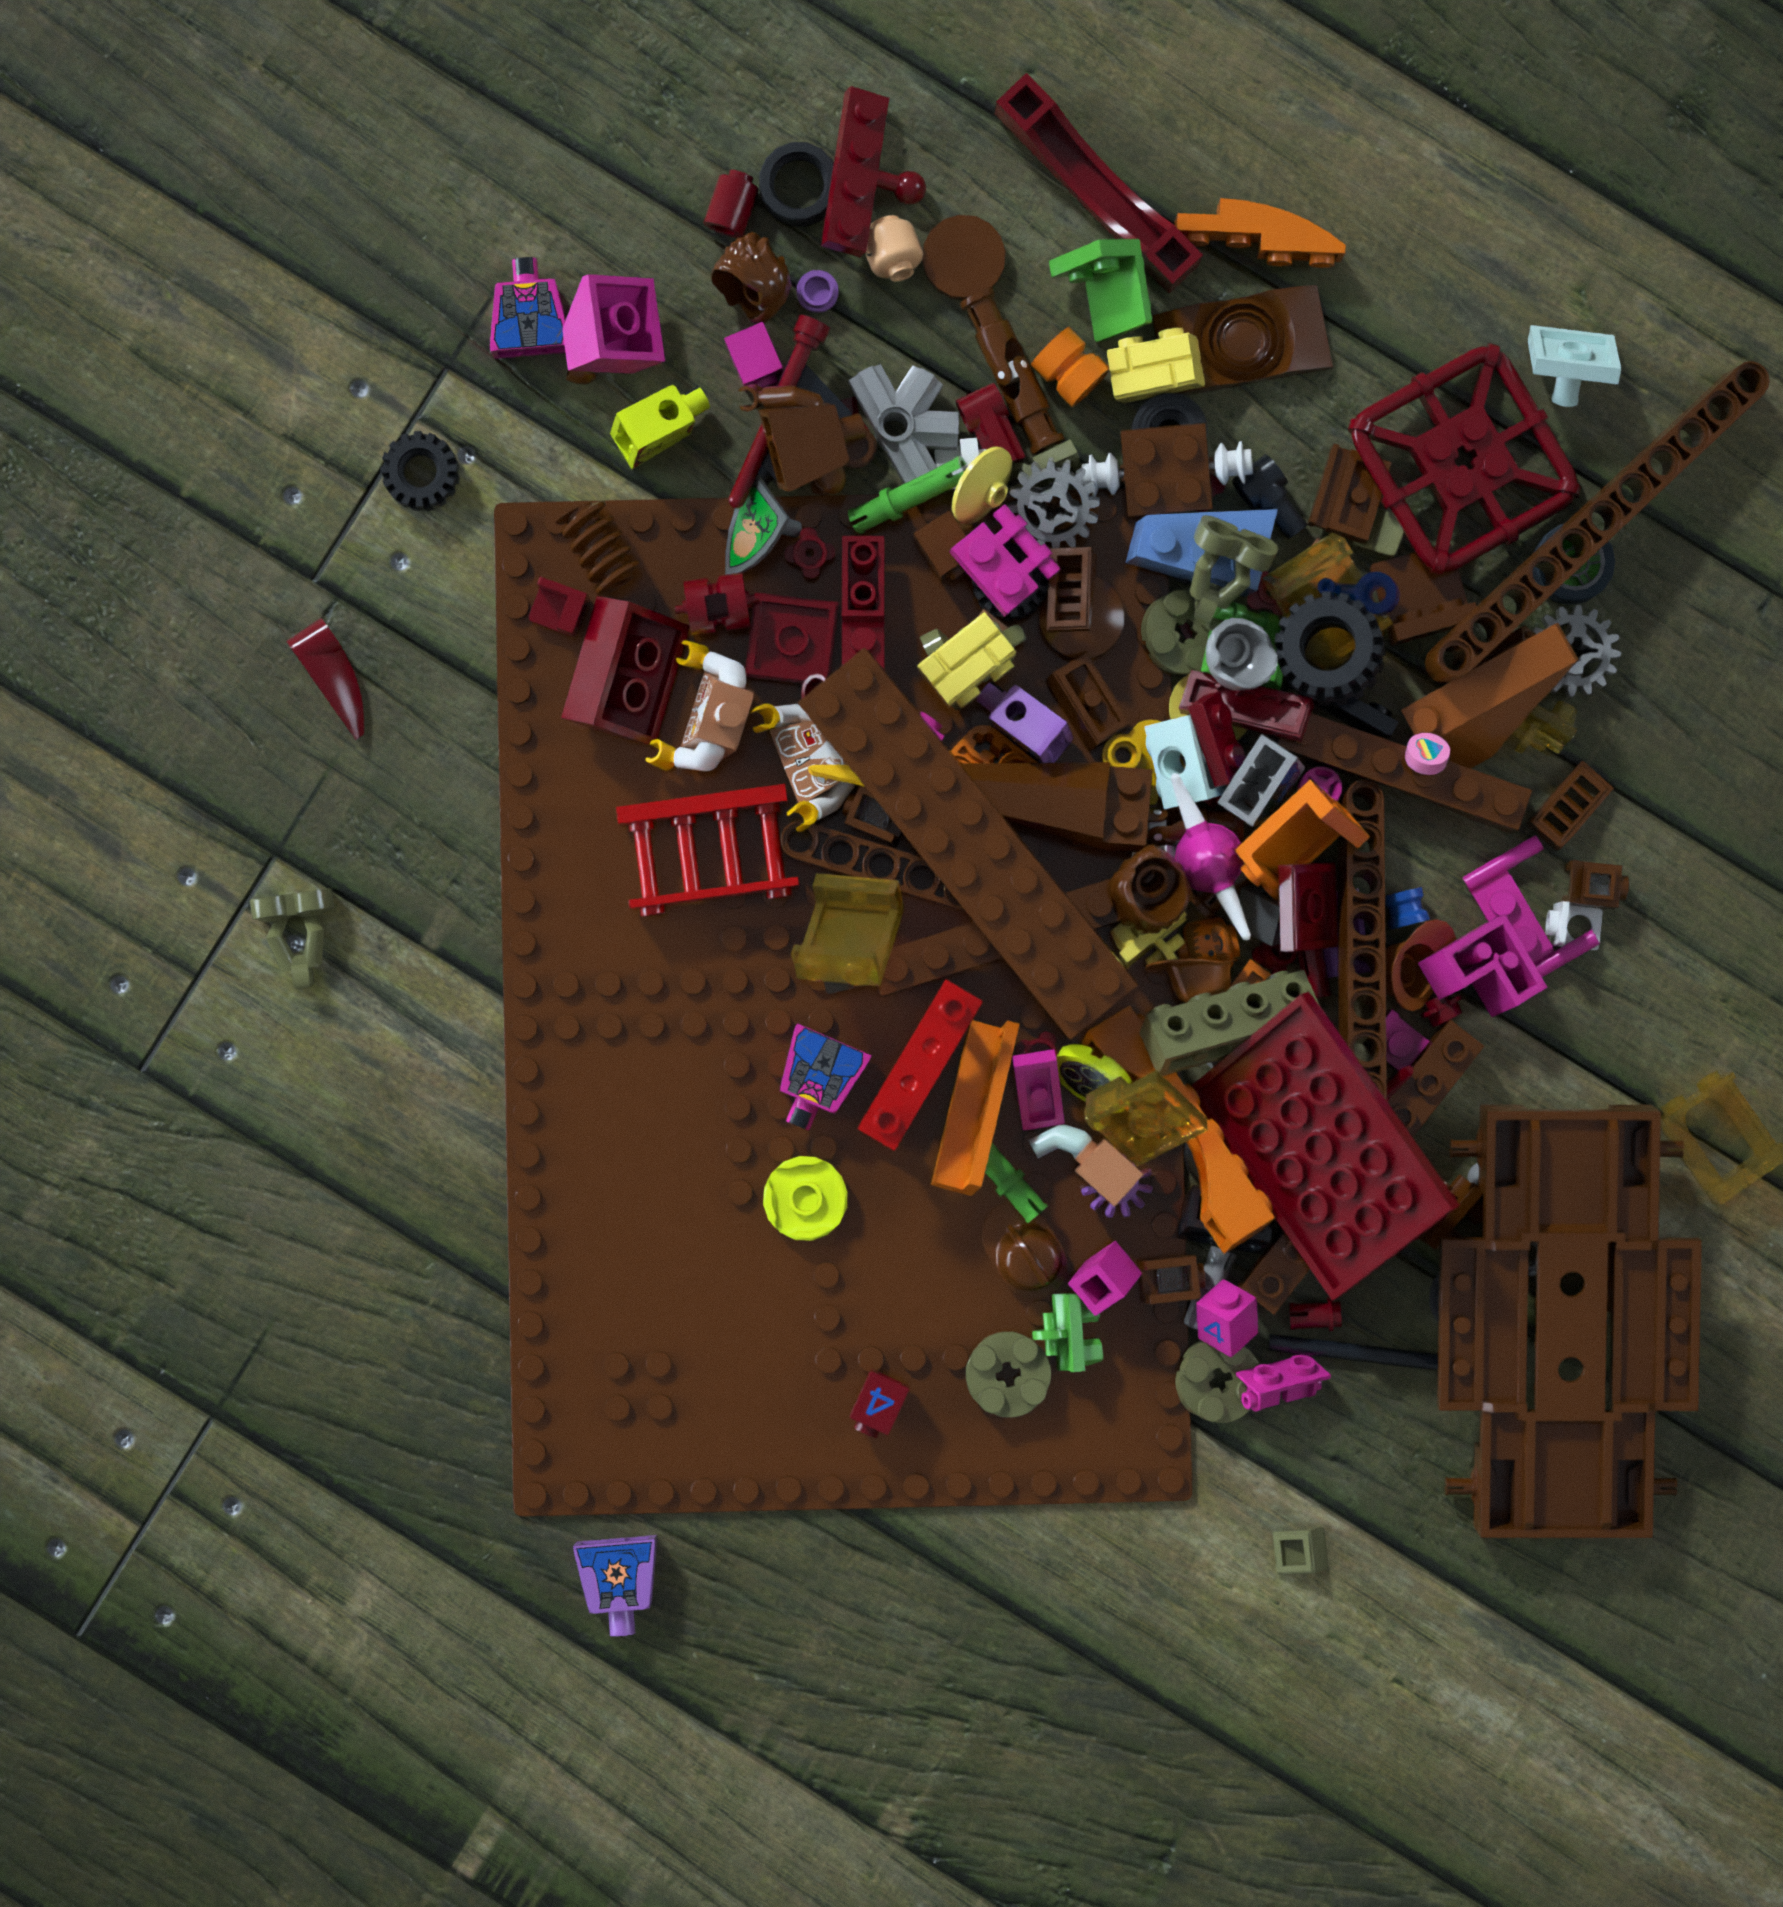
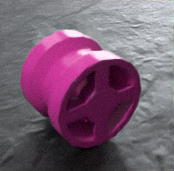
M1315 767L1308 770L1298 782L1297 791L1309 780L1313 779L1336 801L1342 793V782L1339 775L1327 767Z

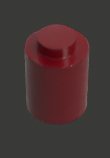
M730 170L729 175H719L703 224L727 236L743 237L759 188L752 184L754 178L737 170Z

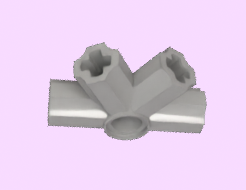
M879 364L866 368L848 381L851 390L875 432L877 444L885 450L903 484L937 468L927 449L957 450L959 433L958 412L928 411L943 388V384L935 375L923 368L912 366L897 391H895L884 369ZM897 421L905 427L906 431L900 436H891L885 432L883 426L887 422Z

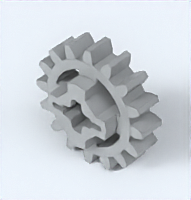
M1049 457L1047 468L1041 469L1040 465L1035 461L1031 464V476L1024 472L1018 474L1017 479L1022 484V487L1011 486L1009 494L1018 499V501L1008 503L1007 507L1012 513L1021 515L1028 524L1025 528L1032 536L1037 538V542L1040 545H1043L1045 542H1051L1052 548H1060V542L1066 540L1067 544L1073 548L1076 546L1075 535L1077 533L1085 538L1089 536L1090 531L1085 523L1097 522L1098 515L1089 510L1100 505L1099 497L1089 496L1096 488V484L1094 481L1086 483L1082 481L1086 472L1083 467L1075 473L1071 472V460L1066 459L1062 468L1056 467L1054 458ZM1054 478L1053 483L1043 488L1034 486L1041 480ZM1069 483L1079 492L1082 504L1072 499L1068 491ZM1053 496L1060 498L1061 506L1057 507L1055 513L1047 511L1048 504L1046 503L1050 502ZM1025 505L1029 509L1035 510L1040 520L1038 526L1029 518ZM1065 521L1074 523L1064 530L1053 531L1055 526Z
M1576 605L1573 607L1571 615H1568L1566 609L1562 606L1556 610L1557 620L1548 614L1541 619L1545 629L1556 623L1560 626L1567 625L1564 634L1570 645L1575 642L1577 650L1587 653L1578 657L1577 663L1550 693L1554 694L1561 687H1564L1566 698H1571L1575 695L1576 689L1579 688L1583 696H1587L1592 693L1591 683L1598 688H1602L1607 684L1602 676L1603 673L1606 675L1616 673L1617 669L1609 662L1619 658L1621 652L1611 649V644L1620 638L1618 634L1608 635L1605 631L1612 623L1609 619L1600 624L1595 621L1598 610L1593 609L1587 616L1582 615L1581 605ZM1534 628L1532 632L1538 634L1544 629ZM1586 628L1596 636L1599 643H1594L1586 634ZM1599 662L1591 675L1581 678L1585 664Z

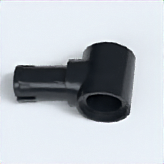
M1264 454L1253 463V474L1245 475V484L1242 483L1239 476L1232 479V484L1236 491L1252 509H1278L1275 523L1287 539L1292 538L1307 526V522L1286 495L1288 490L1285 486L1288 484L1284 473L1267 454Z

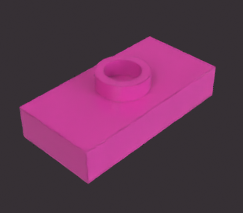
M1055 1049L1012 1056L1023 1131L1065 1124Z

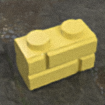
M1171 328L1158 332L1159 339L1144 342L1141 336L1119 340V348L1107 350L1115 400L1121 403H1129L1152 398L1163 393H1176L1205 387L1197 337L1190 333H1184L1183 328Z
M984 612L919 663L917 669L948 708L955 703L960 708H963L981 693L977 688L980 683L989 676L996 682L1014 667L1010 660L1016 656V651Z

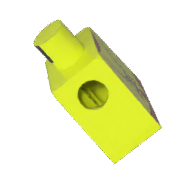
M670 385L616 413L610 435L630 468L634 469L686 438L694 426V417L710 409V404L699 386L680 395L674 385ZM662 416L668 417L671 420L664 419Z

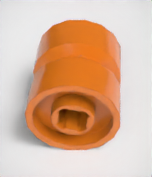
M1069 326L1047 344L1033 360L1031 367L1046 382L1057 380L1056 390L1059 392V395L1071 407H1074L1106 377L1110 370L1109 366L1098 355L1093 353L1085 355L1083 353L1086 343Z

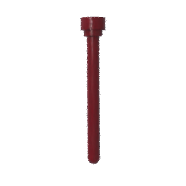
M799 315L793 332L796 334L793 340L796 346L778 386H797L811 351H817L819 345H824L831 329L829 326L809 316ZM762 423L728 498L729 505L732 508L739 509L745 504L767 454L768 446Z

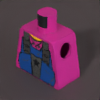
M521 257L513 259L514 282H502L495 285L490 352L494 359L565 353L562 328L566 321V316L555 279H539L537 258Z
M796 1024L780 1091L796 1097L786 1121L809 1131L819 1108L836 1114L868 1065L872 1055L800 1024Z

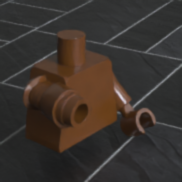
M750 384L739 388V392L750 391L754 396L752 405L739 406L742 411H752L760 408L762 405L765 407L759 410L779 489L792 491L808 483L810 489L815 494L821 496L836 494L843 490L846 484L844 466L849 463L845 443L866 437L865 426L859 413L839 419L834 404L824 403L823 398L818 393L793 385L769 386L762 389L756 384Z

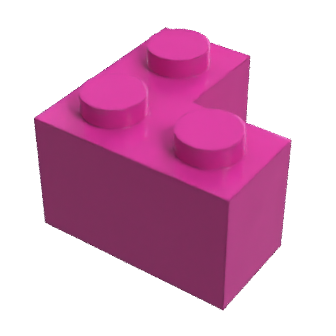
M1505 913L1480 925L1418 963L1439 1000L1472 983L1491 1017L1520 1005L1547 988Z

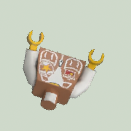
M684 640L682 644L689 646V656L686 660L677 657V663L698 670L704 669V673L681 747L676 749L659 739H654L650 742V745L659 749L656 757L652 759L645 758V760L665 771L670 770L674 765L677 768L710 771L715 769L720 761L737 750L753 701L754 692L746 686V671L739 662L715 652H709L708 647L705 645Z
M765 703L750 709V714L758 712L764 718V724L753 727L754 732L760 733L770 728L778 727L769 731L798 802L787 812V815L799 813L804 819V823L797 827L796 830L803 832L815 821L839 810L850 792L855 788V784L812 776L809 773L808 767L811 765L847 764L800 705L791 704L774 707L771 704Z

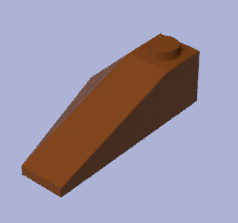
M1556 623L1476 667L1464 676L1449 682L1403 708L1401 712L1414 735L1432 733L1440 736L1447 742L1450 748L1448 761L1471 769L1493 757L1501 749L1503 743L1524 723L1533 709L1577 663L1578 658L1560 625Z

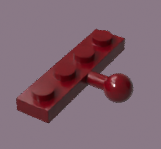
M850 86L844 93L822 236V247L856 257H861L866 253L876 187L894 192L896 199L906 205L917 204L925 196L926 182L919 173L905 171L895 175L879 170L889 97Z

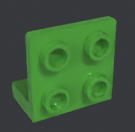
M1099 239L1049 261L1051 277H1069V283H1086L1094 340L1096 342L1107 341L1152 322L1151 302L1148 296L1140 239Z

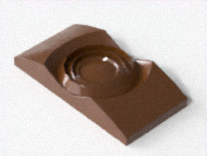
M1317 285L1273 289L1242 298L1203 302L1152 315L1155 339H1159L1158 332L1171 328H1183L1184 333H1190L1198 339L1205 387L1176 392L1177 394L1184 396L1321 371L1333 367Z

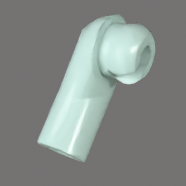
M1062 1124L1056 1125L1028 1141L1038 1159L1058 1148L1071 1153L1075 1159L1092 1138L1084 1130Z

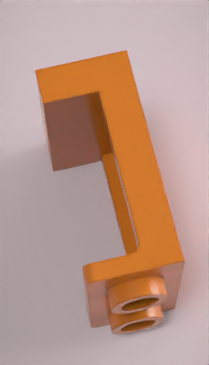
M1309 780L1236 848L1235 852L1245 863L1240 869L1246 877L1257 887L1261 885L1274 900L1278 901L1279 865L1311 863L1340 835L1356 848H1359L1370 836L1344 806L1312 780Z

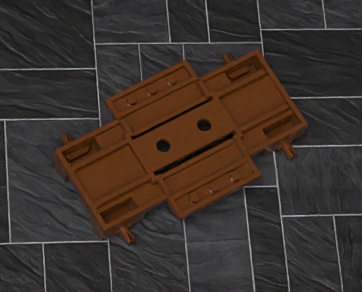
M1480 1105L1479 1130L1476 1139H1450L1449 1146L1451 1148H1466L1449 1149L1450 1158L1475 1157L1479 1167L1478 1189L1483 1194V1237H1440L1437 1407L1440 1411H1480V1442H1475L1474 1467L1471 1477H1445V1495L1471 1496L1474 1504L1473 1526L1481 1538H1653L1654 1495H1677V1489L1675 1488L1677 1487L1676 1477L1654 1478L1655 1411H1698L1702 1240L1699 1238H1659L1660 1157L1683 1158L1684 1151L1681 1149H1684L1683 1140H1660L1661 1111L1652 1105H1608V1109H1527L1524 1105ZM1530 1242H1537L1536 1340L1534 1343L1535 1409H1527L1528 1250H1530ZM1608 1242H1612L1609 1409H1605ZM1569 1272H1577L1584 1279L1583 1289L1580 1293L1573 1296L1564 1294L1560 1289L1561 1278ZM1566 1358H1577L1581 1361L1583 1367L1581 1375L1572 1381L1562 1379L1558 1372L1560 1363Z

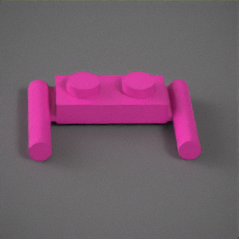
M1534 835L1463 876L1462 880L1487 922L1505 913L1541 977H1544L1598 946L1600 943L1594 932L1590 930L1554 951L1548 937L1512 876L1507 871L1544 850L1538 837Z

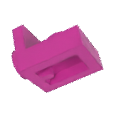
M1391 1009L1386 1012V1063L1396 1071H1399L1406 1066H1411L1429 1043V1040L1398 1017L1399 1014Z

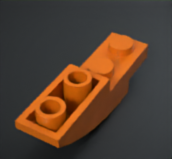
M1220 198L1217 206V215L1177 213L1174 223L1194 246L1209 245L1210 240L1226 241V246L1231 248H1247L1251 246V242H1258L1257 259H1267V264L1271 266L1292 265V260L1309 261V266L1315 268H1330L1334 266V262H1341L1345 255L1346 245L1311 221L1279 208L1245 200Z

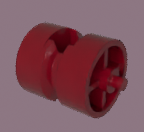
M742 572L721 575L716 583H711L707 578L683 581L686 600L682 601L683 605L674 607L676 614L684 613V616L688 617L692 636L714 633L718 625H723L727 630L751 627L748 608H752V603L760 602L759 594L750 595V591L745 590Z

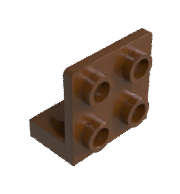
M1451 544L1448 550L1449 554L1453 553ZM1416 552L1374 563L1370 566V573L1391 647L1450 631L1476 607L1475 602L1469 604L1467 602L1458 569L1443 572L1442 575L1430 573V568L1421 561Z

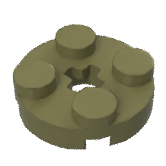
M1188 589L1172 591L1158 598L1146 610L1141 624L1142 641H1146L1147 649L1150 652L1148 656L1157 667L1174 675L1190 674L1191 670L1201 671L1209 630H1214L1223 622V620L1212 618L1209 623H1205L1194 618L1196 598L1191 596ZM1186 622L1192 631V638L1186 639L1184 643H1181L1179 641L1180 634L1175 631V626L1183 625Z
M1014 1331L997 1332L985 1337L972 1351L965 1371L967 1387L972 1398L984 1411L1000 1417H1018L1032 1411L1045 1399L1051 1381V1368L1044 1350L1031 1338ZM1005 1362H1010L1013 1369L1020 1368L1021 1375L1014 1378L1015 1385L1006 1386L1004 1380L997 1381L996 1373L1002 1371V1364Z
M1202 1340L1189 1347L1182 1357L1184 1360L1175 1378L1177 1394L1183 1406L1201 1419L1217 1423L1232 1422L1248 1413L1250 1409H1246L1241 1400L1242 1393L1247 1390V1385L1236 1376V1372L1259 1365L1253 1353L1244 1346L1231 1358ZM1217 1368L1221 1373H1227L1228 1381L1225 1382V1388L1222 1391L1218 1387L1211 1388L1209 1381L1214 1378L1213 1371Z

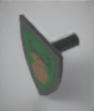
M758 474L745 504L741 508L735 509L732 516L725 551V575L748 571L770 553L781 535L797 538L802 530L801 523L790 519Z

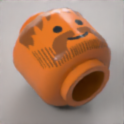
M1207 918L1189 922L1184 926L1183 940L1186 943L1177 950L1179 959L1226 961L1240 957L1235 927H1233V924L1227 925L1223 918Z

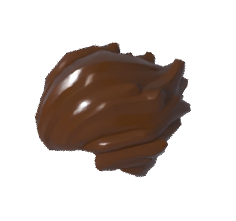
M751 232L744 237H738L736 241L726 247L724 255L714 264L711 272V282L721 294H724L728 306L739 304L750 322L755 324L763 322L765 324L784 305L792 284L784 256L777 257L768 237L760 238L758 234Z
M1154 844L1146 846L1131 858L1124 860L1118 872L1114 873L1108 884L1111 901L1118 911L1123 926L1126 928L1134 927L1142 935L1149 932L1151 934L1160 933L1162 928L1168 930L1173 922L1179 920L1188 903L1193 898L1191 886L1183 865L1176 862L1175 858L1161 849L1160 846Z

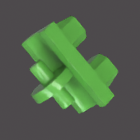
M1052 1294L1053 1312L1043 1313L1044 1329L1033 1330L1032 1340H1045L1046 1356L1056 1355L1057 1371H1085V1366L1103 1360V1351L1100 1339H1083L1082 1323L1098 1322L1100 1313L1094 1316L1077 1294Z

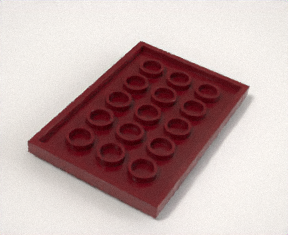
M1310 991L1300 994L1191 1085L1200 1099V1109L1208 1120L1213 1119L1219 1125L1224 1135V1144L1232 1155L1236 1154L1242 1159L1248 1170L1247 1178L1256 1191L1261 1190L1268 1197L1273 1208L1271 1213L1332 1301L1342 1297L1460 1206Z

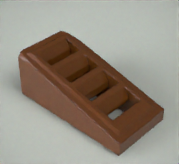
M1092 547L1050 548L1053 553L1050 557L1060 567V570L1048 580L1047 631H1090L1097 555ZM1064 568H1082V573L1063 574ZM1081 582V588L1062 589V583ZM1081 597V603L1060 604L1061 598ZM1080 612V620H1059V613Z
M1582 760L1525 824L1554 850L1559 851L1614 788ZM1580 776L1584 777L1599 791L1594 797L1576 782ZM1569 788L1587 803L1583 809L1565 794ZM1559 800L1577 815L1573 821L1555 806ZM1548 813L1566 827L1562 833L1544 818Z

